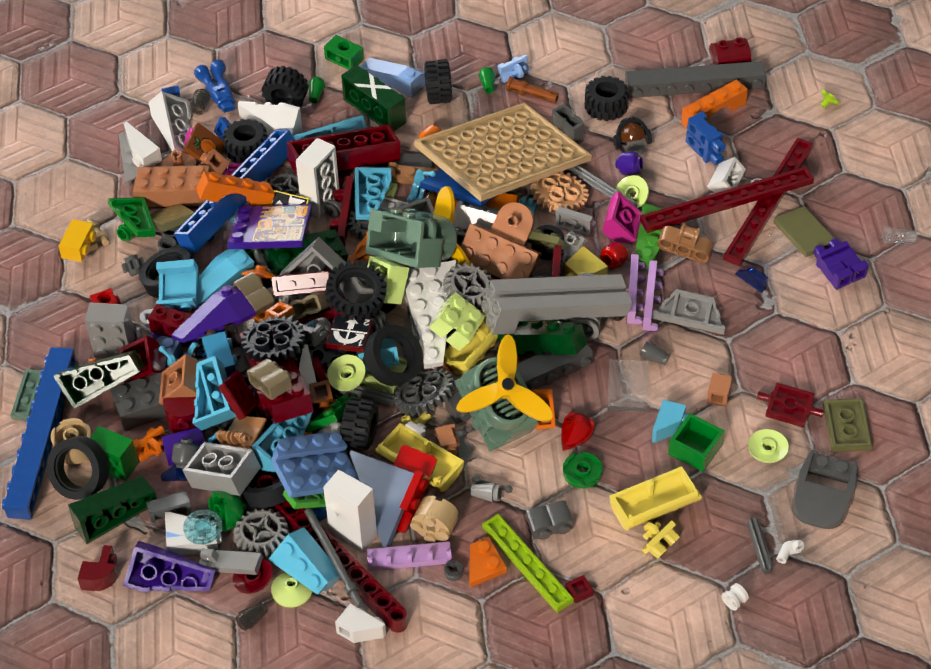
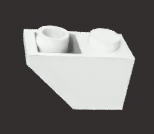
M351 603L335 621L336 632L353 643L380 639L386 636L385 623L382 619L369 615L362 607L357 608Z

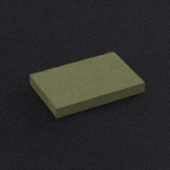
M177 204L150 215L154 226L165 232L184 224L194 212L182 204Z
M804 206L774 218L773 223L805 257L813 255L816 246L823 245L825 249H828L829 242L835 239Z
M863 398L823 400L831 452L872 451V442Z

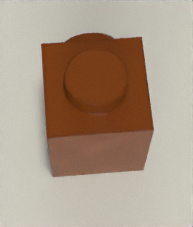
M329 380L309 384L314 407L323 409L329 407L330 403H334Z

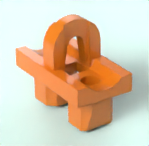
M162 426L156 429L152 427L147 431L145 437L133 440L138 461L141 463L153 454L159 456L163 453L161 437L166 436Z

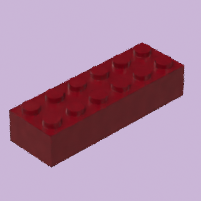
M389 124L287 141V160L296 176V159L316 138L335 146L338 172L355 169V167L375 166L381 163L400 160L401 142Z
M245 355L250 368L261 362L259 360L255 363L253 358L249 360L248 355ZM287 357V362L281 359L280 364H278L279 368L290 373L292 388L273 400L267 398L261 391L275 424L313 412L310 392L292 357Z

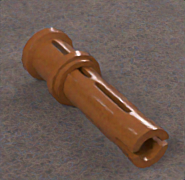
M510 76L507 81L506 91L511 90L518 92L522 96L526 94L552 103H556L558 100V92L533 86L526 80L520 81Z

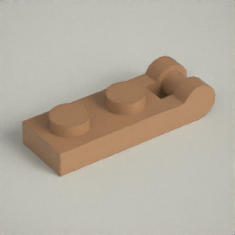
M395 162L388 164V168H391V183L413 185L417 170L420 169L427 172L437 170L436 168L398 165Z

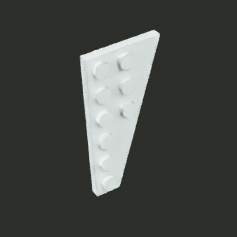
M456 260L441 262L440 267L409 268L405 294L416 338L422 347L424 369L439 367L444 364L447 335L441 338L429 326L447 300L445 299L446 293H443L444 286L442 283L445 279V274L449 272L450 268H455Z

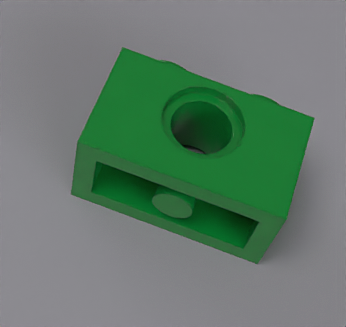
M335 35L324 45L325 59L347 70L356 64L359 65L364 60L363 47L338 35Z

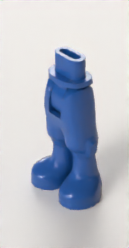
M222 60L213 61L210 71L206 65L197 66L194 70V75L205 84L206 92L209 93L218 108L222 109L224 113L233 111L236 108L234 105L235 100L229 86L230 83L223 76L226 70L225 63ZM211 75L213 76V78L216 80L217 83H214V82L212 81Z

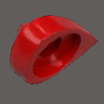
M575 412L568 414L564 418L561 429L563 451L579 446L592 437L595 425L591 418Z

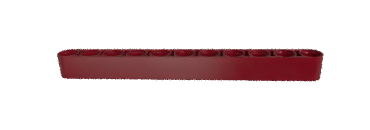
M263 475L257 480V488L276 484L277 481L270 475ZM287 500L269 507L274 510V513L279 511L281 517L286 519V523L293 532L304 526L326 553L304 513L305 508L294 509ZM322 526L342 564H346L344 568L349 577L359 588L358 593L364 604L377 617L382 619L391 631L396 633L403 632L408 625L406 609Z

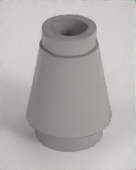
M497 483L473 484L471 496L495 503V501L501 500L502 486L497 485Z

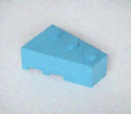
M216 356L200 361L196 366L195 387L197 389L196 399H194L195 417L193 418V424L201 431L237 417L218 388L227 379L224 363Z
M304 527L288 534L268 559L317 595L332 588L340 579L330 558Z

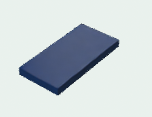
M441 168L435 171L436 175L434 177L429 175L420 182V188L439 193L444 186H449L454 193V199L480 207L492 199L489 198L480 202Z

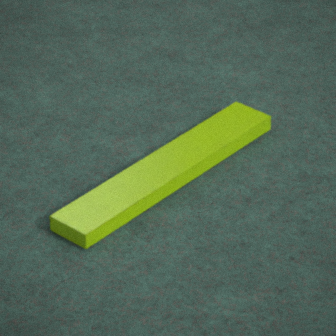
M499 513L482 523L484 531L556 613L574 603V598Z

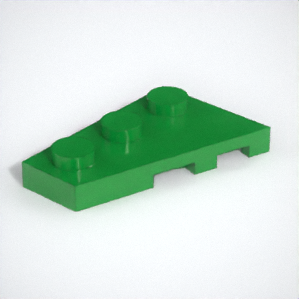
M145 197L108 198V205L136 237H155L156 230Z
M346 393L339 396L336 402L330 404L327 409L309 421L305 432L309 433L338 421L343 416L347 402L351 397L357 398L356 394L348 396Z

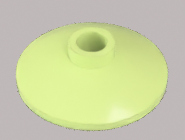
M636 175L625 177L616 187L617 190L636 201L637 208L643 206L649 195L647 182Z
M340 356L328 368L327 376L329 383L334 389L339 391L353 390L363 382L366 368L363 361L357 356Z
M762 429L753 433L749 438V452L755 459L761 462L775 463L782 460L788 453V441L778 431Z
M286 572L277 576L271 586L273 599L279 605L288 608L299 607L305 604L313 591Z

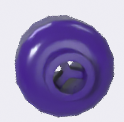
M622 152L619 158L616 159L615 165L622 175H637L643 169V158L637 152Z

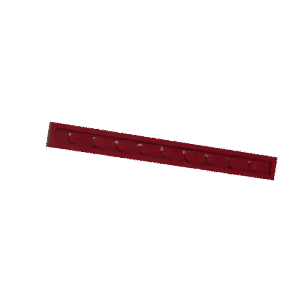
M797 138L773 176L801 168L812 151L814 143ZM786 192L760 199L756 202L724 253L723 260L741 266Z
M802 167L640 215V222L645 231L650 233L660 230L665 226L677 225L814 183V177L807 167Z

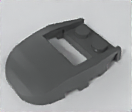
M811 450L800 469L794 486L792 509L795 517L805 524L822 529H833L840 526L845 521L848 510L854 501L857 461L851 463L814 453V450ZM810 473L848 483L846 491L805 481L807 474Z

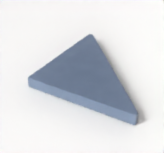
M351 450L350 455L359 481L373 489L376 528L382 546L390 547L404 513V510L399 507L414 473Z

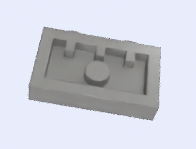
M558 206L556 210L557 227L586 236L591 235L596 225V221H593V216Z

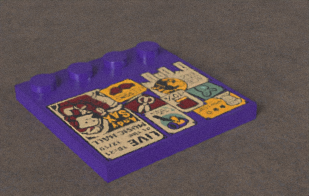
M312 205L239 206L227 242L228 249L303 247L312 214Z

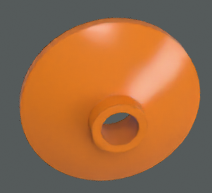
M256 265V269L241 273V275L246 276L253 272L261 279L272 280L271 277L276 276L268 272L267 267Z

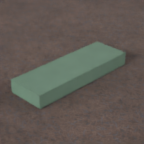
M25 369L10 415L11 419L27 420V417L31 415V403L36 398V386L40 385L41 370Z

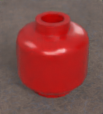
M612 242L602 249L600 258L609 269H616L626 262L628 253L621 243Z

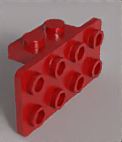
M407 445L401 446L393 466L414 473L399 507L404 510L397 531L401 533L407 532L438 462L436 457Z

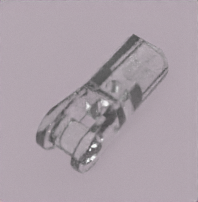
M885 227L881 239L885 243L915 244L917 231Z

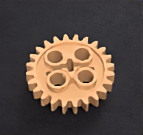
M563 171L532 182L530 187V195H533L532 199L537 200L536 204H543V209L548 207L549 212L555 210L556 213L558 206L578 212L579 209L583 210V207L586 206L589 194H587L588 189H585L586 185L581 184L582 180H576V176L570 177V173L565 175Z

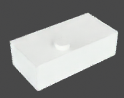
M316 138L296 159L300 196L310 198L309 204L312 205L311 215L320 219L326 213L324 206L329 200H334V191L339 189L335 146Z
M338 469L323 487L329 533L363 553L377 537L373 489Z

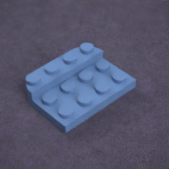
M337 432L287 437L279 440L273 452L271 463L289 498L324 493L323 487L338 469L359 481L358 475L345 453L347 444Z

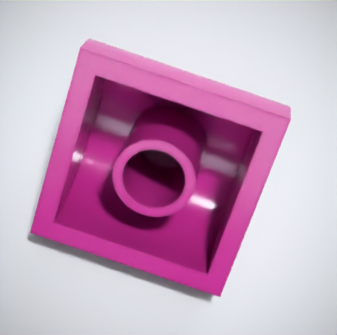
M615 193L610 199L603 226L604 234L611 240L619 243L636 241L640 226V215L643 213L622 193Z

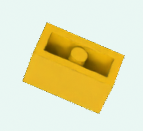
M72 219L58 246L61 258L83 262L85 256L89 254L92 242H95L97 237L93 223Z

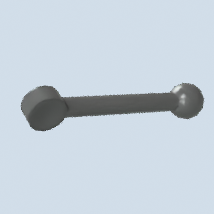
M479 476L472 478L473 484L492 483L481 480ZM501 485L502 490H505L506 493L512 492L510 485Z

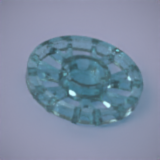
M211 510L195 511L185 519L183 524L186 538L192 543L202 545L216 540L223 529L220 516ZM204 515V518L198 519L197 516ZM211 516L215 517L212 522L208 520ZM192 521L195 524L194 526L188 525V523ZM219 525L218 529H212V526ZM195 530L196 532L193 535L188 534V532ZM212 533L213 536L208 538L207 534ZM201 535L203 539H197V537Z

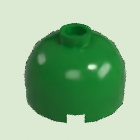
M212 492L211 495L213 496L208 499V509L211 520L216 519L219 524L216 525L217 530L225 532L236 528V522L241 521L244 511H246L244 500L237 495L227 492Z

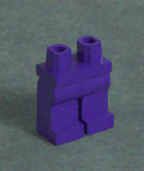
M835 238L829 242V249H825L823 245L815 247L816 266L821 269L836 290L866 277L869 264L865 260L861 261L855 251L849 247L847 241L841 243Z

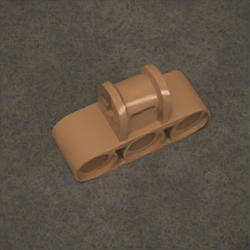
M684 222L681 229L672 226L663 227L657 242L658 247L662 250L701 263L709 260L713 248L711 240L698 236L701 228L696 229L687 226Z

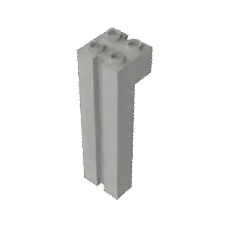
M622 274L491 280L489 288L486 289V297L482 301V311L486 314V323L490 327L492 335L514 334L519 321L627 316L633 303L629 293L625 292L626 285Z

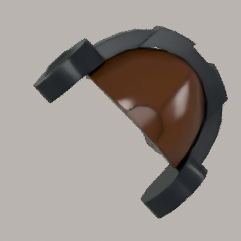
M625 118L620 121L616 135L613 136L614 147L618 150L621 149V141L631 142L644 138L647 144H652V134L640 118Z

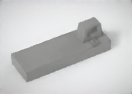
M203 548L200 553L201 560L199 564L220 573L257 575L263 556L261 553Z

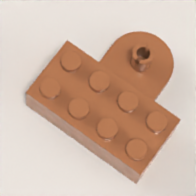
M174 150L163 160L160 167H138L133 196L134 198L145 197L148 207H169L177 204H182L185 207L201 206L206 200L199 198L196 187L203 171L210 172L209 165L198 166L196 159L190 154L180 150L177 153Z
M517 202L508 203L498 211L491 230L477 224H470L461 244V248L470 264L473 263L474 267L480 265L481 270H486L488 273L501 279L530 278L533 276L542 253L525 246L534 226V217L526 205Z

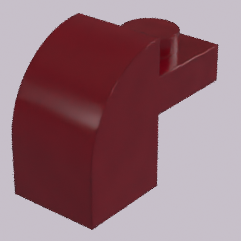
M103 546L99 562L82 561L77 578L81 590L101 591L115 583L118 578L116 568L117 555L114 554L112 546Z

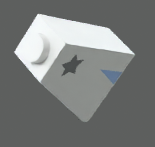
M165 512L166 547L168 551L180 556L200 554L203 548L219 550L218 544L222 543L221 531H217L215 523L172 512Z

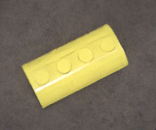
M486 316L471 341L460 351L452 345L446 348L444 364L453 370V374L463 375L465 372L473 369L477 362L485 357L488 349L496 344L498 335H492L490 327L486 323Z
M401 423L375 449L377 454L393 463L403 445L436 457L438 462L429 480V485L440 492L446 491L454 483L464 466L462 459Z
M681 466L612 494L609 498L615 516L625 530H629L691 503L700 501L702 496Z

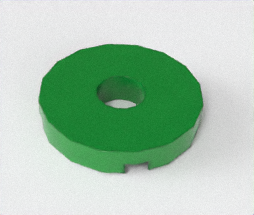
M582 452V454L574 453L567 457L563 463V476L571 486L577 488L593 487L602 478V463L594 454ZM585 467L588 471L580 472L577 469Z

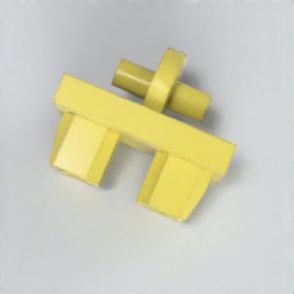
M671 520L659 531L661 527L659 522L655 524L646 523L644 525L646 533L643 534V537L645 539L649 537L653 539L642 549L643 553L646 555L650 552L658 559L667 550L660 542L662 538L669 546H672L680 538L673 529L676 524Z

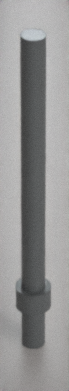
M307 508L304 513L344 583V590L348 596H351L356 607L361 608L364 602L358 593L359 588L349 577L312 508Z

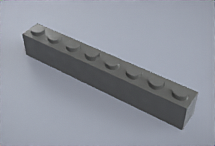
M762 61L625 71V84L629 90L628 98L714 92L736 79L747 89L764 88L766 79Z
M588 345L577 355H553L552 351H549L543 355H536L518 363L517 369L527 388L532 391L545 384L552 383L565 375H570L576 370L586 368L592 364L593 351ZM457 390L452 393L453 397H447L449 402H445V409L454 422L459 424L468 421L472 416L469 412L462 413L456 410L457 404L462 399Z

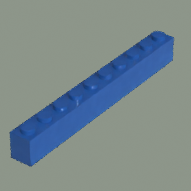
M276 129L232 175L243 179L249 178L258 182L265 181L287 158V141L294 140L290 130ZM229 194L218 202L206 200L174 233L180 247L185 248L188 252H198L212 238L214 233L232 217L239 206L243 205L246 197L242 194Z
M51 347L49 354L45 356V368L40 373V385L36 386V398L31 403V415L26 420V431L22 433V445L17 450V462L12 467V478L7 483V495L2 500V509L5 510L7 518L28 520L32 518L47 466V459L52 448L51 432L54 427L55 429L58 427L66 399L64 392L53 375L60 370L76 365L77 360L72 348Z

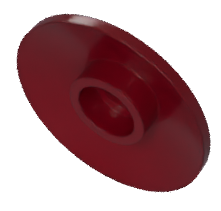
M263 558L257 575L234 573L233 584L242 593H256L270 583L273 577V567L268 560Z

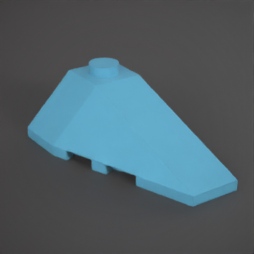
M355 167L356 220H369L370 209L379 210L391 184V168Z
M228 249L216 256L199 275L198 307L204 304L214 293L220 291L222 287L233 286L234 281L244 277L241 275L242 272L254 269V261L243 249Z

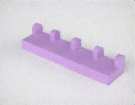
M631 254L629 296L633 304L627 315V324H642L643 321L642 317L635 316L636 311L643 310V304L636 303V297L644 295V290L637 289V282L642 283L645 281L643 275H638V270L645 269V263L638 262V254Z
M651 260L649 263L643 330L657 331L658 324L651 323L654 311L652 308L653 303L661 302V297L654 295V289H661L662 282L655 281L656 276H663L664 271L657 269V261Z
M450 541L367 549L369 571L441 565L452 561Z

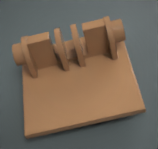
M246 416L239 421L236 417L228 432L220 429L216 432V438L221 442L220 445L251 449L267 419Z

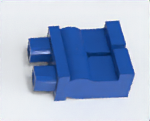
M702 111L688 118L685 142L703 158L705 163L711 161L714 165H718L724 161V156L721 152L725 150L726 144L722 141L723 134L720 131L717 132L714 126L708 124L706 121L707 115Z

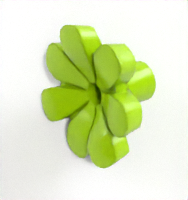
M824 89L821 90L824 100L820 105L823 108L832 103L836 106L840 104L838 100L834 99L835 96L833 94H828Z

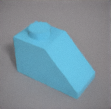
M667 400L662 401L653 427L652 442L656 443L674 435L688 416L685 413L686 405Z

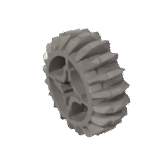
M464 262L462 266L457 264L455 268L451 267L449 272L445 274V279L442 283L444 286L443 293H446L445 299H448L456 292L480 310L482 301L486 297V289L489 288L491 283V275H486V270H480V265L474 267L473 263L468 266Z
M255 508L253 513L247 511V516H242L241 521L236 522V528L233 530L234 542L239 551L261 553L268 560L269 555L274 553L289 534V526L286 523V519L281 517L279 511L274 513L272 508L269 511H266L265 508L258 511ZM270 526L274 527L277 532L273 531ZM246 535L250 536V538L253 539V541L248 540L246 538Z

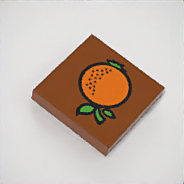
M197 123L183 150L199 162H202L199 158L205 151L210 152L215 149L221 154L224 149V141L200 123Z

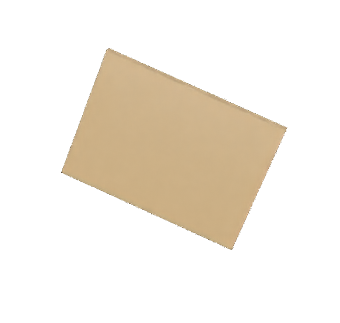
M525 102L414 140V146L480 202L591 161L592 158L589 152Z

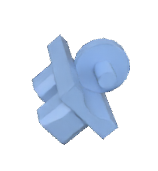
M526 55L515 57L512 61L505 64L501 63L497 66L502 82H507L510 76L518 79L523 78L524 74L530 72Z

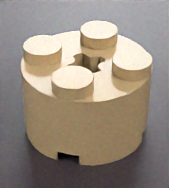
M77 418L61 421L60 425L56 429L54 427L51 432L53 447L63 440L76 436L90 438L92 436L90 426ZM71 449L65 456L64 465L86 463L89 459L82 451Z
M426 496L422 499L410 524V527L422 535L428 543L448 540L459 518L457 517L459 514L458 510L452 503L445 499H442V501L435 500L436 496Z

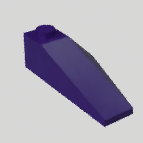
M224 286L202 304L171 335L173 339L184 343L205 336L208 330L217 329L219 331L224 329L223 325L234 322V325H237L257 314L241 290L232 286Z
M138 541L134 546L123 586L142 592H168L170 590L209 591L216 570L158 546Z

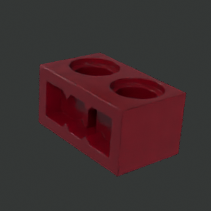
M156 304L148 316L151 333L172 338L171 334L191 314Z

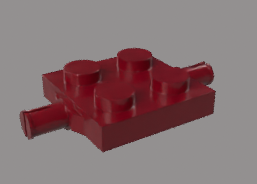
M776 383L775 389L771 394L760 391L757 394V399L768 402L765 417L804 428L806 420L810 415L822 418L824 410L813 407L815 393Z

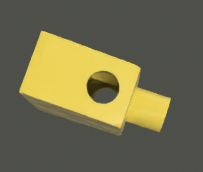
M583 246L565 263L564 277L577 276L582 273L607 275L608 266Z

